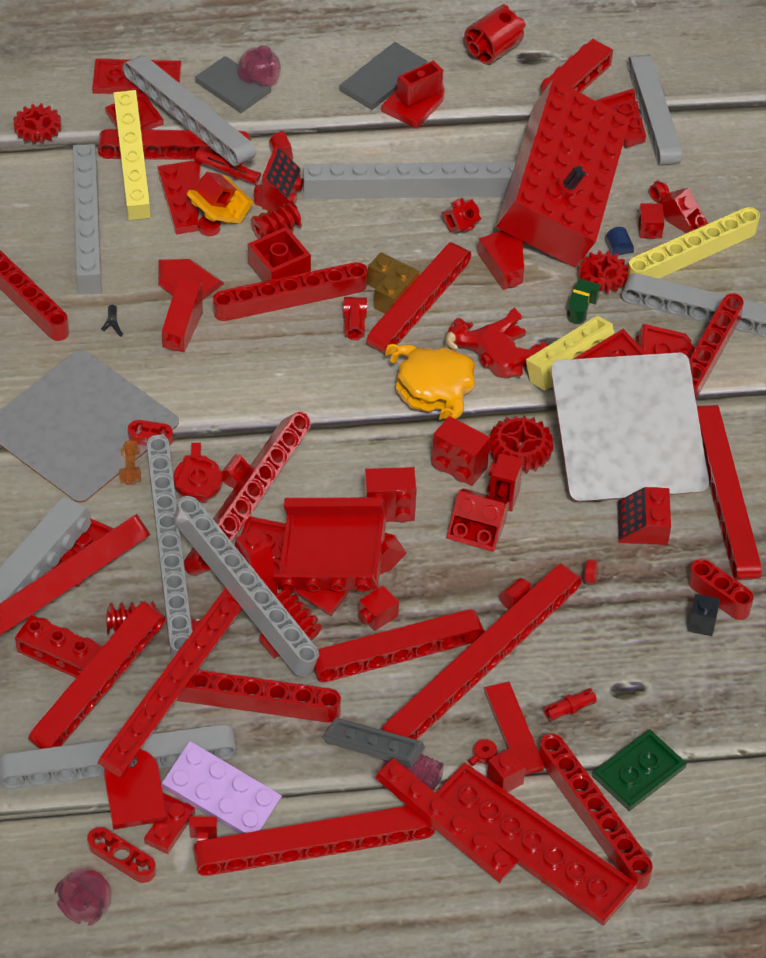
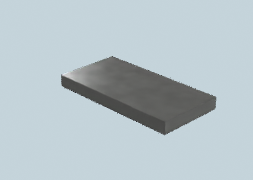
M394 42L341 83L339 91L373 110L397 90L398 76L426 64L427 60Z

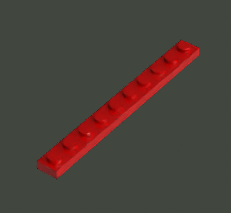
M226 587L98 760L99 765L121 778L242 611V607Z

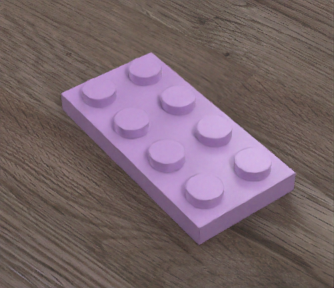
M189 741L161 785L163 789L210 817H217V821L239 834L260 831L282 795Z

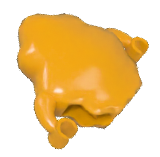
M390 344L387 346L385 356L392 355L391 363H396L399 355L407 356V360L399 365L400 372L397 374L395 390L411 409L428 413L440 410L439 420L447 419L448 416L457 419L462 415L464 411V395L470 393L475 386V364L472 358L444 347L433 350L418 348L413 345L397 346Z

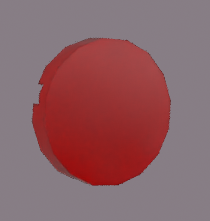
M195 456L186 462L183 460L175 468L173 476L174 486L183 497L191 496L198 501L206 500L216 495L221 489L223 474L215 461L207 457Z

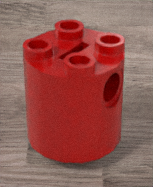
M502 4L467 27L464 33L466 46L474 58L481 63H492L521 43L524 38L523 29L526 27V24L506 4Z

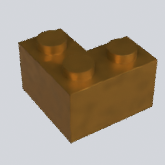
M380 252L368 265L367 285L375 288L374 309L385 314L418 278L419 271Z

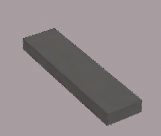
M337 717L323 735L325 743L387 761L395 758L399 763L408 767H413L425 749L422 741Z

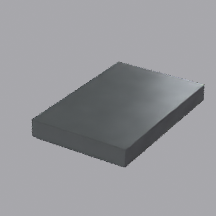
M224 56L195 76L197 84L240 113L271 93L270 85L227 56Z

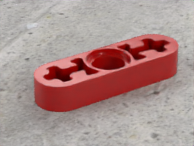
M97 827L89 832L87 836L88 848L93 854L137 882L147 883L155 877L156 865L151 856L104 827ZM102 838L105 839V844L102 843V842H99L98 844H95V839H97V840H102ZM119 850H126L129 856L124 860H118L114 857V854ZM146 865L148 866V871L143 869L139 872L138 866L144 868Z

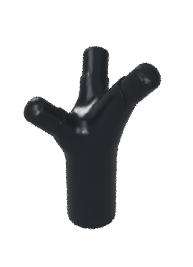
M109 305L107 320L101 330L105 331L109 326H112L116 333L122 337L124 334L118 325L117 306Z

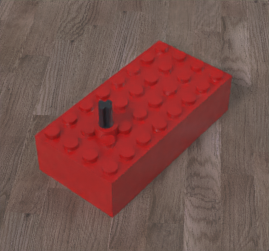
M552 79L533 106L496 228L576 267L597 241L630 118Z

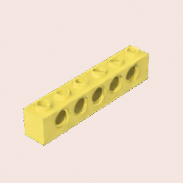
M136 90L114 92L128 219L151 218Z

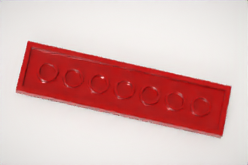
M466 762L436 792L518 861L517 864L603 926L636 890L637 883Z

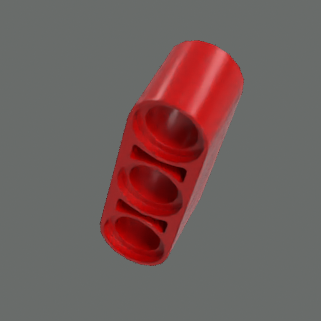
M706 559L693 561L688 579L689 586L700 595L719 598V609L737 620L746 619L751 612L754 599L753 592Z

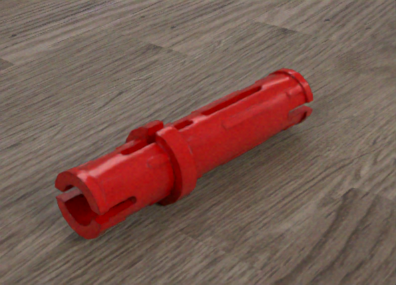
M201 148L196 153V162L233 176L232 178L235 180L241 179L255 186L260 180L261 172L249 169L243 163L233 166L221 156Z

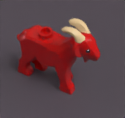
M514 307L509 311L507 317L472 331H468L473 326L472 322L466 323L461 318H456L448 329L445 348L454 351L453 349L457 350L458 347H467L475 350L480 356V362L483 367H488L495 376L501 378L518 376L519 378L523 374L522 368L527 367L526 359L548 345L542 341L539 345H533L530 350L516 347L513 340L524 337L526 330L520 328L519 325L515 326L517 321L523 317Z

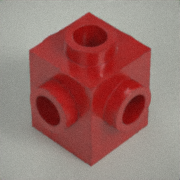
M463 197L452 201V206L441 212L449 232L461 230L466 232L475 227L474 223L482 220L479 215V208L473 199L464 200Z

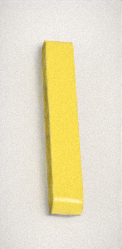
M752 207L743 208L637 255L629 261L628 276L637 273L659 279L753 237L757 232L760 213Z

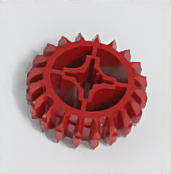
M514 415L513 419L505 417L504 422L498 421L489 436L491 437L489 453L492 455L493 461H497L499 453L523 459L522 471L526 474L529 472V469L536 472L538 467L544 468L553 452V437L550 434L549 427H544L543 421L536 423L535 417L532 419H527L525 415L522 418Z

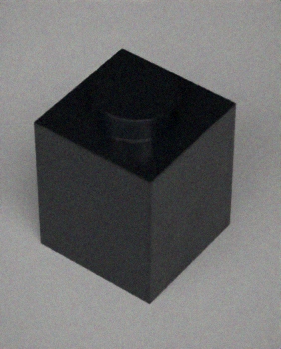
M695 594L688 632L713 636L720 603L719 598Z

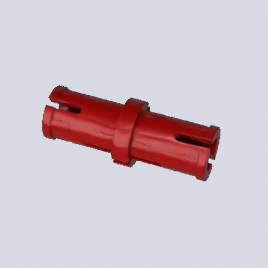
M588 688L572 696L570 694L563 696L562 700L544 706V715L548 718L549 722L564 715H574L577 713V710L597 703L595 692H592V688Z

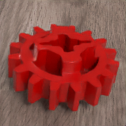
M41 103L39 107L31 104L29 109L24 106L23 112L17 111V116L13 118L14 132H17L18 138L23 137L24 142L30 139L32 144H35L36 140L43 144L44 139L51 141L52 135L58 136V131H61V116L58 115L56 109L51 110L50 105L44 108Z
M598 250L597 255L590 252L589 258L584 257L579 264V279L600 284V292L605 290L606 294H609L610 289L617 292L618 286L624 287L625 281H627L628 265H624L625 259L618 260V254L611 256L610 251L602 254Z

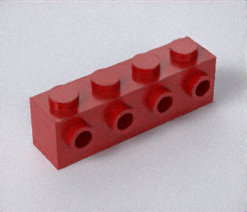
M30 615L15 636L18 653L74 678L82 672L103 647L90 638H83L74 634L68 628L58 627L45 618H38Z

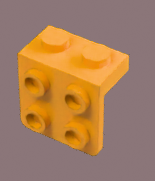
M225 175L222 176L237 189L226 208L211 206L195 190L187 192V195L192 199L191 203L201 208L205 212V217L213 222L218 220L227 224H241L254 203Z

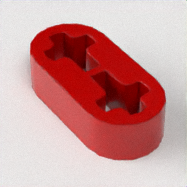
M135 420L128 425V438L134 444L147 446V441L151 436L164 434L168 439L169 446L173 442V429L168 424Z

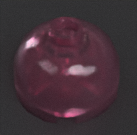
M261 45L248 49L241 56L237 73L247 82L252 83L255 80L260 81V86H272L277 83L280 77L281 64L277 55L269 47Z
M89 868L73 870L57 883L54 890L55 894L58 892L59 900L57 905L67 918L77 924H80L81 920L86 923L90 922L88 925L95 924L104 916L111 904V889L108 882L101 874Z

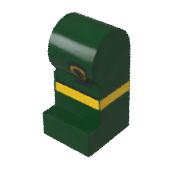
M578 278L568 302L567 319L571 323L581 324L586 321L589 304L596 305L599 299L600 284Z

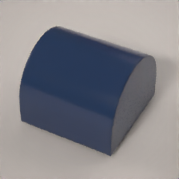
M615 227L607 232L605 242L612 256L615 254L634 253V245L624 227Z

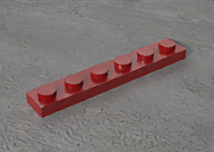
M395 758L390 760L377 773L375 777L377 781L500 883L514 869L518 861Z

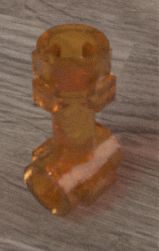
M125 441L123 448H121V455L125 456V468L119 469L120 482L126 485L141 482L140 467H135V455L140 454V448L136 441Z

